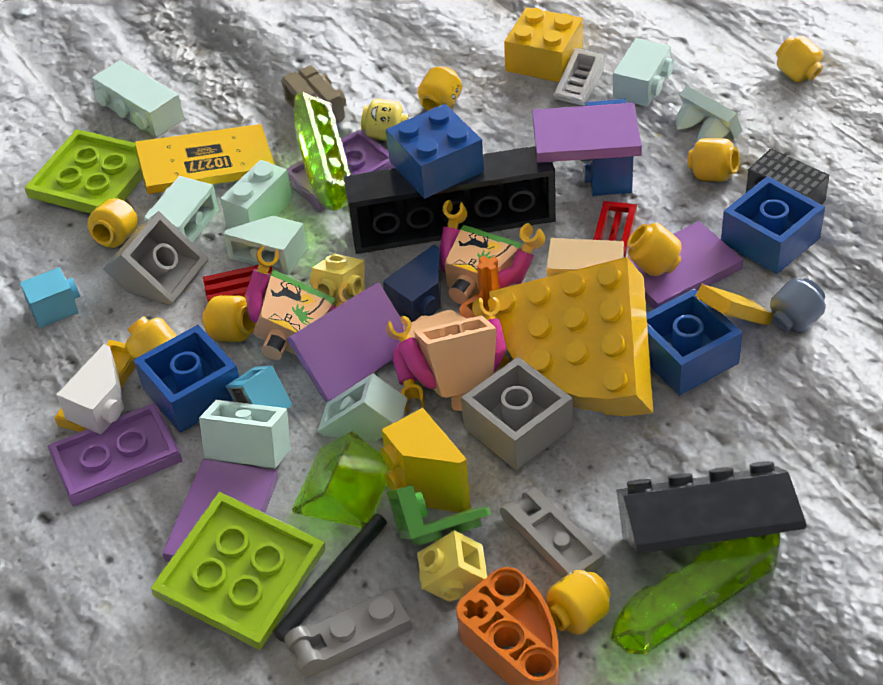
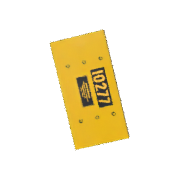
M262 124L135 142V149L147 195L165 192L179 176L213 185L239 181L260 160L275 165Z

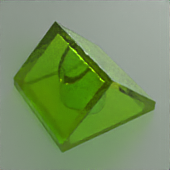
M353 431L321 447L292 507L293 513L363 528L375 514L387 485L384 474L388 472L387 465L381 453Z

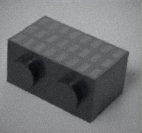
M772 148L748 169L746 193L769 176L821 205L826 201L829 174Z

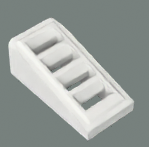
M575 48L554 93V99L584 106L605 68L604 55ZM575 76H579V77H583V78H587V79L585 80V79H581V78H576ZM571 83H574V84L582 85L583 88L577 87V86H573V85H570V84H571ZM566 90L580 93V95L566 92Z

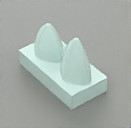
M688 85L679 94L683 105L677 114V129H687L701 121L704 122L700 128L697 141L703 138H724L725 136L735 140L743 131L737 113Z

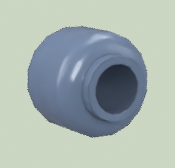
M807 278L788 281L770 300V308L774 313L771 317L773 323L784 332L789 330L797 333L806 332L825 312L826 304L824 300L826 296L824 291L818 284Z

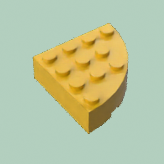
M628 257L489 291L490 298L495 297L500 302V309L495 314V319L500 320L506 349L513 360L517 357L521 358L573 398V407L585 411L588 409L603 412L605 415L625 417L653 414L644 277Z

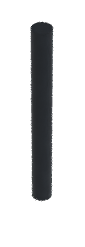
M375 513L276 626L273 634L277 639L285 642L284 637L286 634L302 624L387 525V521L382 515Z

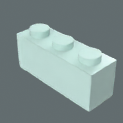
M121 60L92 77L95 87L94 96L99 104L115 111L121 118L131 121L140 130H145L158 137L184 120L179 94Z

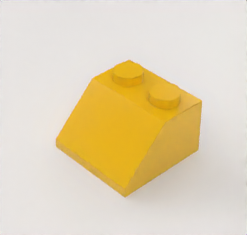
M423 408L381 429L384 447L380 451L387 465L388 472L384 474L390 490L413 485L415 493L421 491L427 508L453 512L471 509L467 459Z

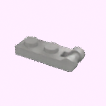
M532 487L522 493V499L516 503L510 501L500 508V514L509 527L515 528L562 577H565L574 570L594 572L605 565V554L536 487ZM530 512L534 513V514L531 515L530 517L527 515V514H529Z
M390 589L307 628L304 626L293 628L286 634L284 641L289 651L296 653L298 657L296 664L301 674L308 677L411 630L412 626L411 620L393 589ZM320 643H323L325 647L320 650L312 648Z

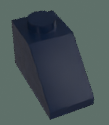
M432 245L383 280V289L400 317L406 316L413 322L421 316L434 315L441 308V267L439 247L436 245Z

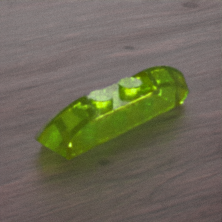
M303 92L297 93L294 106V127L306 174L319 202L325 208L336 211L347 205L343 176L351 175L331 104L328 101Z
M780 533L712 543V551L705 550L697 555L690 565L679 572L673 571L663 577L659 585L645 586L635 593L618 614L610 639L626 653L646 655L775 570L780 545Z

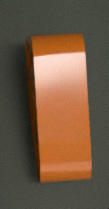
M511 567L495 570L463 596L457 604L456 614L461 642L509 685H559V645L551 611L543 596L521 571ZM503 646H513V647H514V648H512V649H507V650H506V649H501V647H503ZM538 672L546 674L542 677L532 676L533 673Z

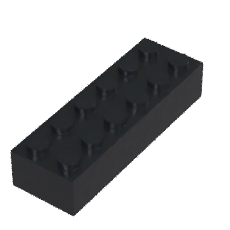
M535 146L483 154V173L425 199L396 168L343 176L355 253L360 254L440 241L443 227H447L449 221L443 212V206L447 200L452 202L451 215L459 212L461 202L467 210L466 219L458 224L459 230H461L463 225L489 233L520 228L526 223L532 226L556 222L555 168L553 162L537 163Z

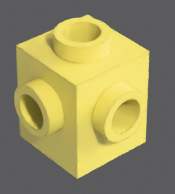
M334 253L312 267L310 275L312 288L335 298L334 305L338 304L340 300L339 289L345 283H349V286L343 292V298L346 300L356 296L359 290L360 292L365 290V261L362 259Z
M455 530L417 553L421 589L448 602L462 598L487 577L483 545Z

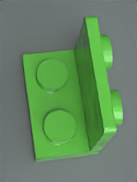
M413 485L386 492L400 539H411L412 544L418 543V545L441 539L442 534L440 530L450 528L451 532L455 530L460 533L482 526L480 518L491 515L488 507H477L424 523L422 517L427 516L428 512L421 491L415 493Z

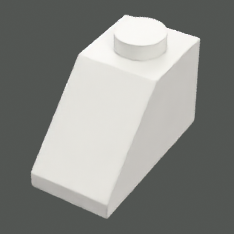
M105 344L56 394L66 420L98 434H102L111 423L119 418L124 410L118 370L110 346Z

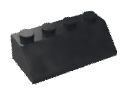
M773 461L749 464L750 470L734 472L732 467L714 468L708 471L709 476L693 478L692 473L673 474L668 476V482L652 484L651 479L632 480L627 482V488L616 489L622 537L637 554L807 529V525L789 472L775 466Z

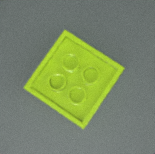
M76 129L24 187L28 198L90 214L108 199L125 201L143 179L135 143Z
M218 492L151 586V592L154 597L261 651L323 555L325 542L224 493Z

